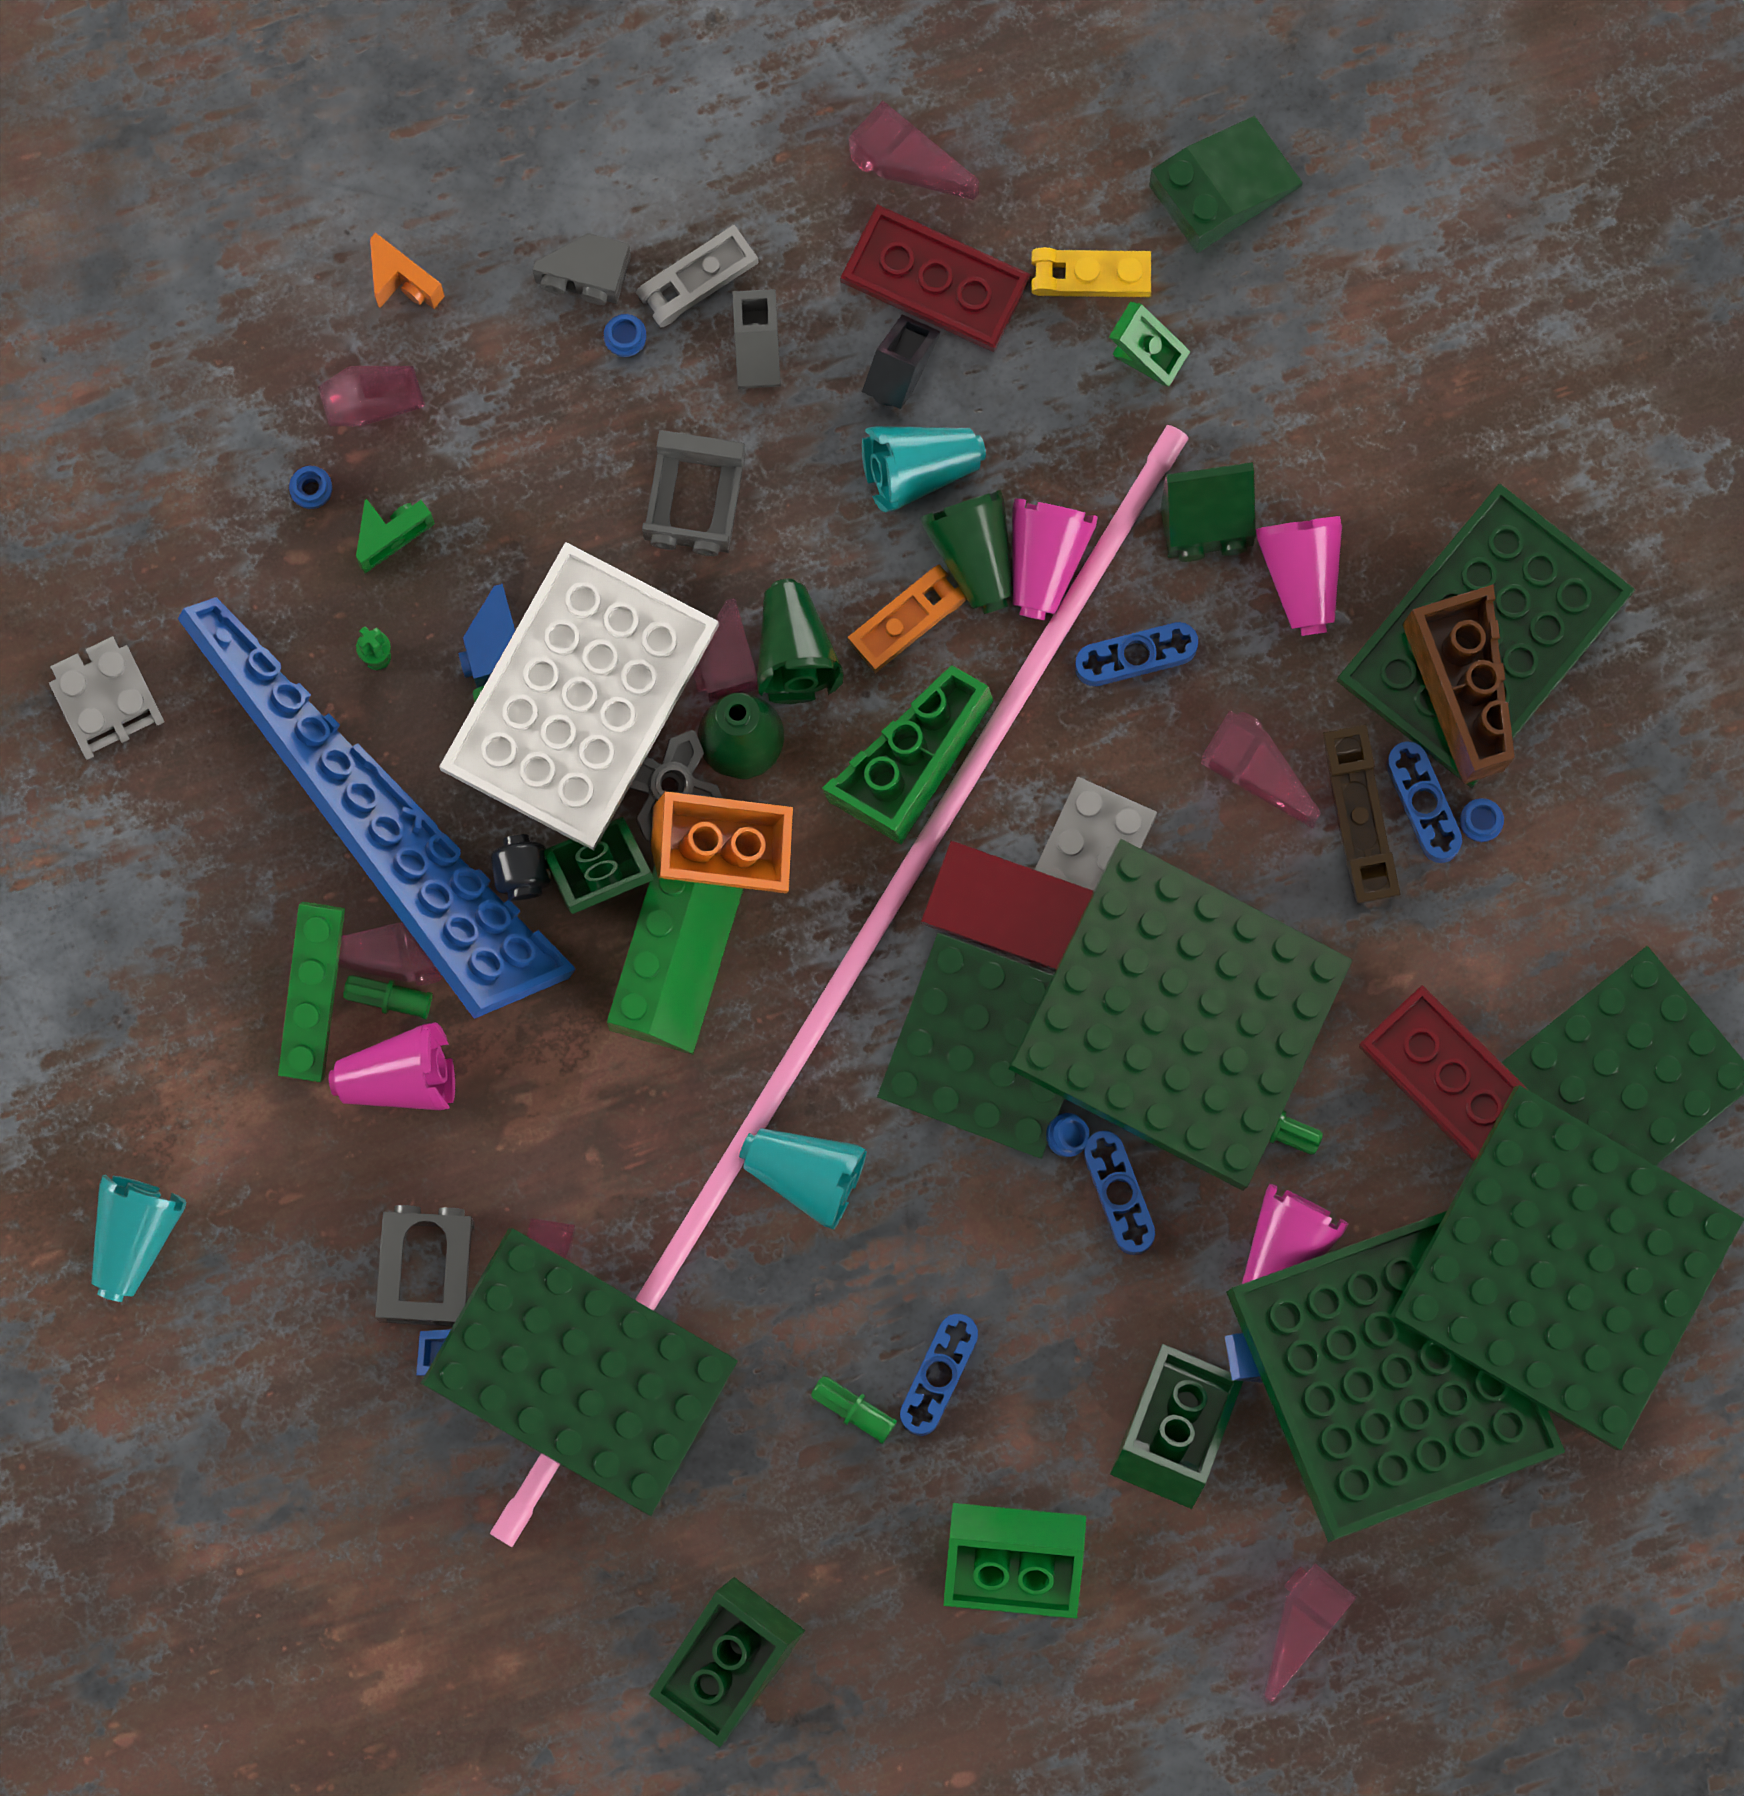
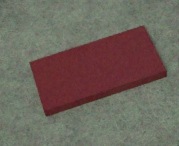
M877 204L840 277V282L989 351L995 352L1031 279V274Z
M950 841L921 924L1055 971L1093 894V890Z
M1423 985L1359 1044V1048L1473 1162L1514 1087L1521 1085L1526 1088Z

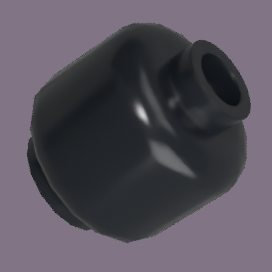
M527 834L504 838V846L497 848L491 854L496 890L499 893L508 895V900L510 901L527 900L541 896L543 894L542 889L548 886L551 880L549 864L544 855L546 847L538 842H530L529 835Z

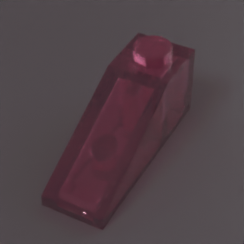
M883 100L849 137L850 157L865 172L869 173L873 170L881 178L974 200L979 194V180Z
M1229 711L1205 750L1201 764L1314 829L1321 812L1269 734L1261 729L1262 723L1245 712H1240L1239 715H1236Z
M403 922L345 935L341 938L338 967L404 982L416 981L418 986L433 984L442 980L438 969Z
M1315 1563L1308 1571L1300 1566L1284 1586L1290 1591V1594L1283 1602L1262 1699L1268 1704L1276 1698L1357 1598Z

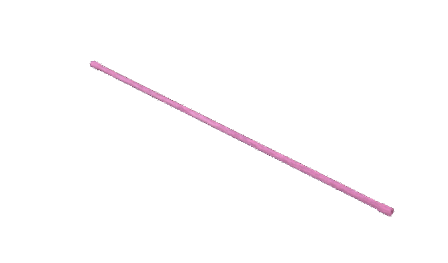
M1167 425L1147 457L1145 466L1066 593L1056 613L1044 629L635 1299L639 1303L653 1311L659 1304L742 1168L745 1160L739 1158V1154L749 1133L756 1135L760 1128L765 1129L1159 482L1164 474L1171 469L1188 441V436L1181 430ZM540 1454L517 1494L508 1502L491 1530L490 1535L513 1547L531 1518L535 1505L560 1464Z

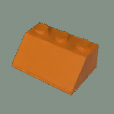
M665 791L654 804L652 817L651 851L658 878L787 893L789 891L793 807Z

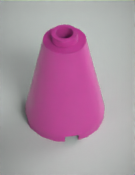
M1014 498L1012 507L1013 605L1021 607L1019 615L1045 621L1046 613H1056L1097 526L1098 516H1085V512L1038 502L1037 505L1027 503L1025 508V499Z
M1340 516L1256 529L1257 541L1291 629L1300 628L1301 636L1327 632L1326 624L1335 622L1342 534Z
M436 1022L426 1023L337 1060L334 1070L329 1072V1086L332 1095L339 1096L343 1104L426 1110L449 1109L448 1103H453L455 1098V1073L452 1058L445 1059L441 1046L449 1045L442 1027Z
M1269 1184L1265 1191L1242 1284L1327 1254L1343 1235L1349 1224L1340 1218L1338 1224L1334 1225L1331 1223L1332 1218L1329 1217L1330 1211L1289 1190L1285 1191L1283 1197L1276 1195L1277 1185Z

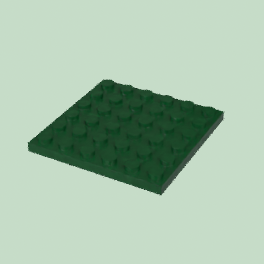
M1120 839L1106 864L1008 1069L1244 1191L1253 1177L1353 960L1131 843Z
M1517 1085L1511 1092L1390 1318L1615 1450H1622L1740 1229L1744 1218L1523 1086Z
M1447 1211L1243 1283L1226 1291L1328 1543L1565 1453L1547 1409L1390 1318Z

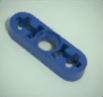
M1175 622L1089 644L1083 647L1077 654L1075 663L1076 675L1084 684L1095 687L1183 665L1194 658L1198 647V636L1190 625ZM1174 634H1179L1181 640L1189 639L1190 643L1185 645L1184 653L1178 654L1176 648L1171 647L1162 650L1161 656L1163 659L1156 660V646L1152 639L1159 638V647L1170 644ZM1134 643L1144 645L1149 652L1148 660L1142 665H1132L1127 662L1124 657V651L1129 645ZM1117 649V662L1122 670L1115 671L1114 662L1103 665L1099 675H1094L1092 669L1084 670L1083 666L1088 664L1089 656L1096 655L1098 661H1105L1112 657L1110 650Z
M1408 741L1399 743L1389 754L1387 770L1424 855L1431 861L1436 863L1451 861L1460 850L1462 835L1431 763L1420 745ZM1401 753H1406L1408 758H1417L1418 762L1415 763L1413 768L1417 780L1426 776L1428 781L1417 782L1408 790L1405 789L1404 784H1410L1411 777L1406 768L1398 769L1396 766L1401 759ZM1420 791H1427L1433 794L1437 801L1435 810L1427 814L1416 811L1412 805L1414 794ZM1440 815L1444 816L1445 820L1439 821L1437 826L1443 837L1451 836L1453 839L1448 845L1447 852H1443L1440 846L1434 848L1431 846L1430 843L1435 838L1433 827L1430 824L1426 829H1423L1421 824L1433 822Z
M1096 1132L1087 1140V1145L1084 1148V1159L1117 1246L1124 1253L1129 1255L1143 1254L1153 1244L1155 1228L1121 1139L1112 1132ZM1104 1141L1107 1147L1114 1145L1116 1151L1111 1154L1113 1168L1115 1170L1120 1165H1123L1125 1172H1115L1100 1180L1098 1173H1106L1107 1169L1101 1157L1094 1159L1092 1153L1097 1150V1142ZM1115 1181H1123L1132 1189V1198L1124 1205H1115L1107 1197L1106 1190ZM1135 1206H1138L1141 1212L1132 1214L1135 1226L1138 1229L1145 1227L1147 1231L1142 1236V1244L1135 1246L1133 1240L1125 1241L1123 1235L1128 1232L1125 1216L1116 1221L1113 1215L1127 1213Z
M953 1314L946 1317L940 1324L900 1410L901 1423L909 1433L916 1436H924L933 1432L938 1426L978 1340L977 1326L970 1317L963 1314ZM959 1323L966 1326L965 1334L971 1338L968 1343L964 1341L958 1343L954 1355L962 1356V1359L957 1364L951 1357L945 1354H936L935 1351L938 1346L945 1351L947 1350L951 1336L945 1333L947 1328L956 1329ZM937 1362L948 1365L952 1371V1379L949 1384L944 1387L932 1386L926 1378V1371L930 1365ZM919 1386H922L928 1393L935 1396H943L944 1398L940 1404L934 1399L931 1400L928 1414L933 1417L930 1423L923 1421L917 1427L912 1424L913 1416L908 1413L910 1407L916 1409L920 1407L924 1394H917L916 1391Z

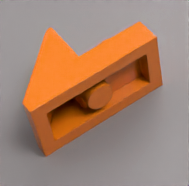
M376 232L370 238L374 294L378 307L381 308L402 284L403 286L400 289L410 300L418 305L424 301L435 309L445 297L442 284Z

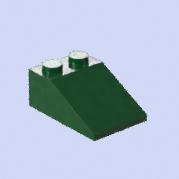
M1254 115L1187 146L1151 169L1149 187L1196 253H1199L1301 187L1303 182Z
M1253 462L1166 475L1160 510L1168 558L1179 557L1181 562H1191L1204 558V553L1221 551L1222 555L1232 556L1242 554L1247 551V547L1254 546L1256 519Z
M624 817L609 823L602 838L596 844L594 851L572 839H568L545 849L544 852L560 894L571 914L654 880Z
M1162 1344L1122 1440L1110 1475L1192 1509L1207 1482L1243 1381L1232 1380L1231 1372Z
M733 1577L715 1592L649 1695L720 1748L784 1664L806 1630L737 1578Z

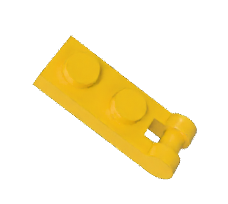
M1046 247L1032 250L1031 264L1036 266V277L1031 280V293L1034 295L1084 297L1151 296V251L1055 250ZM1053 268H1065V279L1054 278Z

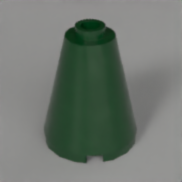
M1001 490L946 507L943 511L934 514L929 513L921 516L923 528L973 609L982 607L984 614L1008 607L1006 598L1013 596V582L1005 502Z
M780 579L775 581L764 593L757 674L758 693L761 696L764 692L767 693L769 701L773 703L797 704L816 700L815 692L827 688L829 695L843 684V669L806 586L797 583L794 579Z
M733 693L719 699L706 710L699 724L698 739L704 751V760L715 772L747 780L764 774L776 763L784 743V728L778 713L768 702L754 695Z

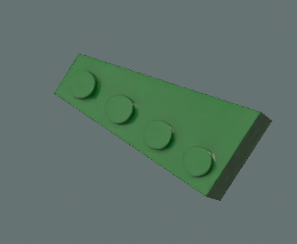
M951 665L911 703V707L898 720H893L881 731L882 735L864 752L861 750L837 778H832L822 787L828 802L901 845L994 700L989 687Z

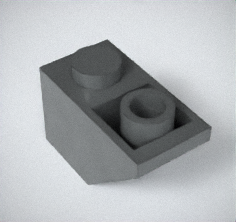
M587 233L535 261L532 269L535 282L540 283V287L545 291L554 294H564L566 290L581 294L583 300L592 304L605 305L606 301L617 304L631 259L630 246L628 243Z
M776 290L732 291L738 389L781 387Z

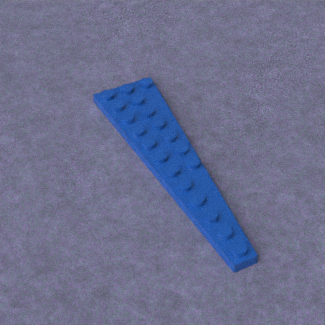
M217 597L183 608L178 617L180 623L474 1019L571 977L576 968L539 930L533 933L517 917L520 910L510 900L503 902L488 887L491 880L480 869L474 870L470 868L459 857L461 854L460 848L438 829L436 823L358 743L352 746L337 731L340 724L329 713L323 716L308 701L311 694L300 683L294 684L290 682L280 672L281 663L266 648L259 644L257 638Z

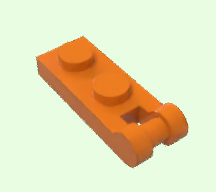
M940 564L929 570L847 637L849 644L874 673H877L967 600L960 587L954 588L946 579L949 574ZM932 590L941 598L934 606L924 596Z

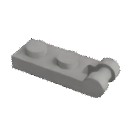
M732 225L642 284L637 289L636 294L643 304L648 303L655 312L652 317L659 327L662 328L671 324L689 308L759 263L758 257L737 227ZM672 286L678 296L668 302L662 292Z

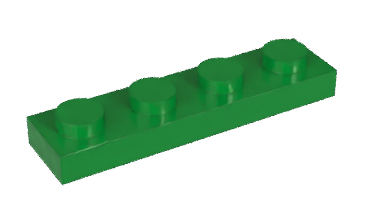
M301 902L298 906L278 1076L322 1082L325 1078L345 908L309 902Z

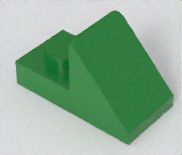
M1131 301L1109 336L1117 345L1113 352L1114 357L1168 387L1191 352L1142 304Z
M365 499L356 552L359 566L364 573L373 569L435 524L431 512L422 500L414 505L407 503L399 507L390 516L392 521L385 524L370 502Z

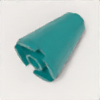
M875 426L866 428L865 432L870 436L862 438V460L868 484L876 483L879 495L872 497L878 508L886 513L895 511L979 470L981 461L986 458L982 437L975 435L970 428Z
M760 1128L756 1135L751 1133L747 1135L740 1150L739 1158L745 1160L743 1168L824 1227L835 1229L849 1204L846 1201L852 1188L855 1189L867 1151L856 1144Z
M102 1175L98 1193L91 1284L99 1288L97 1295L117 1302H123L124 1296L132 1297L135 1295L184 1212L187 1203L186 1199L171 1193L170 1200L161 1198L159 1187L113 1175L111 1180L107 1175Z

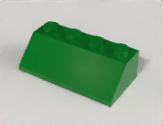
M654 866L652 873L654 880L649 882L607 1024L609 1031L693 1055L743 888L658 878L656 867Z

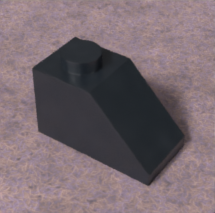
M902 314L877 348L862 393L872 396L882 405L901 409L914 391L941 331Z

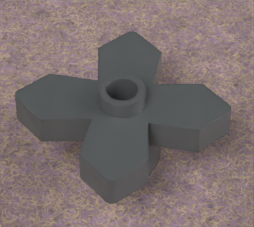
M694 730L687 731L668 740L662 764L646 756L629 789L649 794L636 817L643 838L647 842L651 841L653 806L664 793L661 788L664 779L669 778L676 782L677 790L675 793L722 798L717 785L693 778L692 774L704 754Z

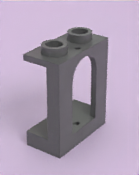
M659 430L656 446L658 455L646 523H643L642 526L644 540L651 541L650 545L666 550L676 549V545L693 547V552L704 556H717L719 552L729 553L746 455L745 444ZM679 461L721 467L712 523L707 532L675 528L670 524V513Z
M396 1205L394 1212H383L375 1318L379 1323L453 1327L467 1302L472 1229L475 1228L473 1218L465 1216L464 1209L439 1208L437 1215L421 1214V1207ZM412 1226L441 1227L446 1234L447 1254L443 1303L399 1301L403 1244L405 1235Z

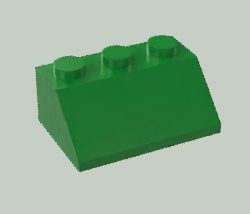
M953 1503L943 1606L1077 1619L1085 1546L1086 1516Z

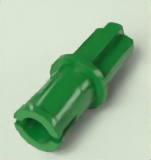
M366 626L362 627L359 630L361 636L356 644V652L359 658L368 663V667L372 670L377 671L386 668L391 661V644L388 637L377 627L370 631Z
M349 975L344 986L343 996L348 1001L382 1008V1013L387 1014L390 1010L421 1017V1019L426 1020L430 1011L433 993L395 985V980L392 979L389 980V983L361 976Z
M1283 1110L1269 1142L1273 1144L1276 1140L1309 1155H1314L1321 1143L1323 1133L1318 1129L1285 1116L1287 1111Z
M828 1376L820 1378L812 1390V1398L844 1418L843 1424L848 1425L849 1422L877 1439L881 1444L885 1442L898 1421L866 1402L864 1394H861L859 1397Z

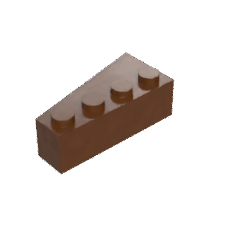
M1493 584L1413 609L1402 624L1463 784L1503 772L1515 758L1508 702L1505 700L1503 683L1505 673L1503 663L1500 660L1498 644L1500 634L1498 620H1495Z

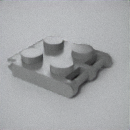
M113 636L86 649L91 660L86 665L83 664L77 653L50 666L56 679L49 682V685L86 760L94 757L93 752L119 739L123 743L129 740L128 735L154 722L157 726L165 722L128 646L125 645L119 648ZM150 711L151 715L126 727L123 726V723ZM113 728L115 729L116 732L98 741L88 744V740L96 736H99Z

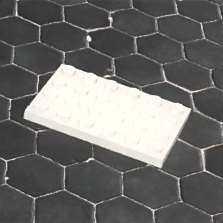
M565 542L440 764V770L594 851L596 844L602 838L719 627V621Z

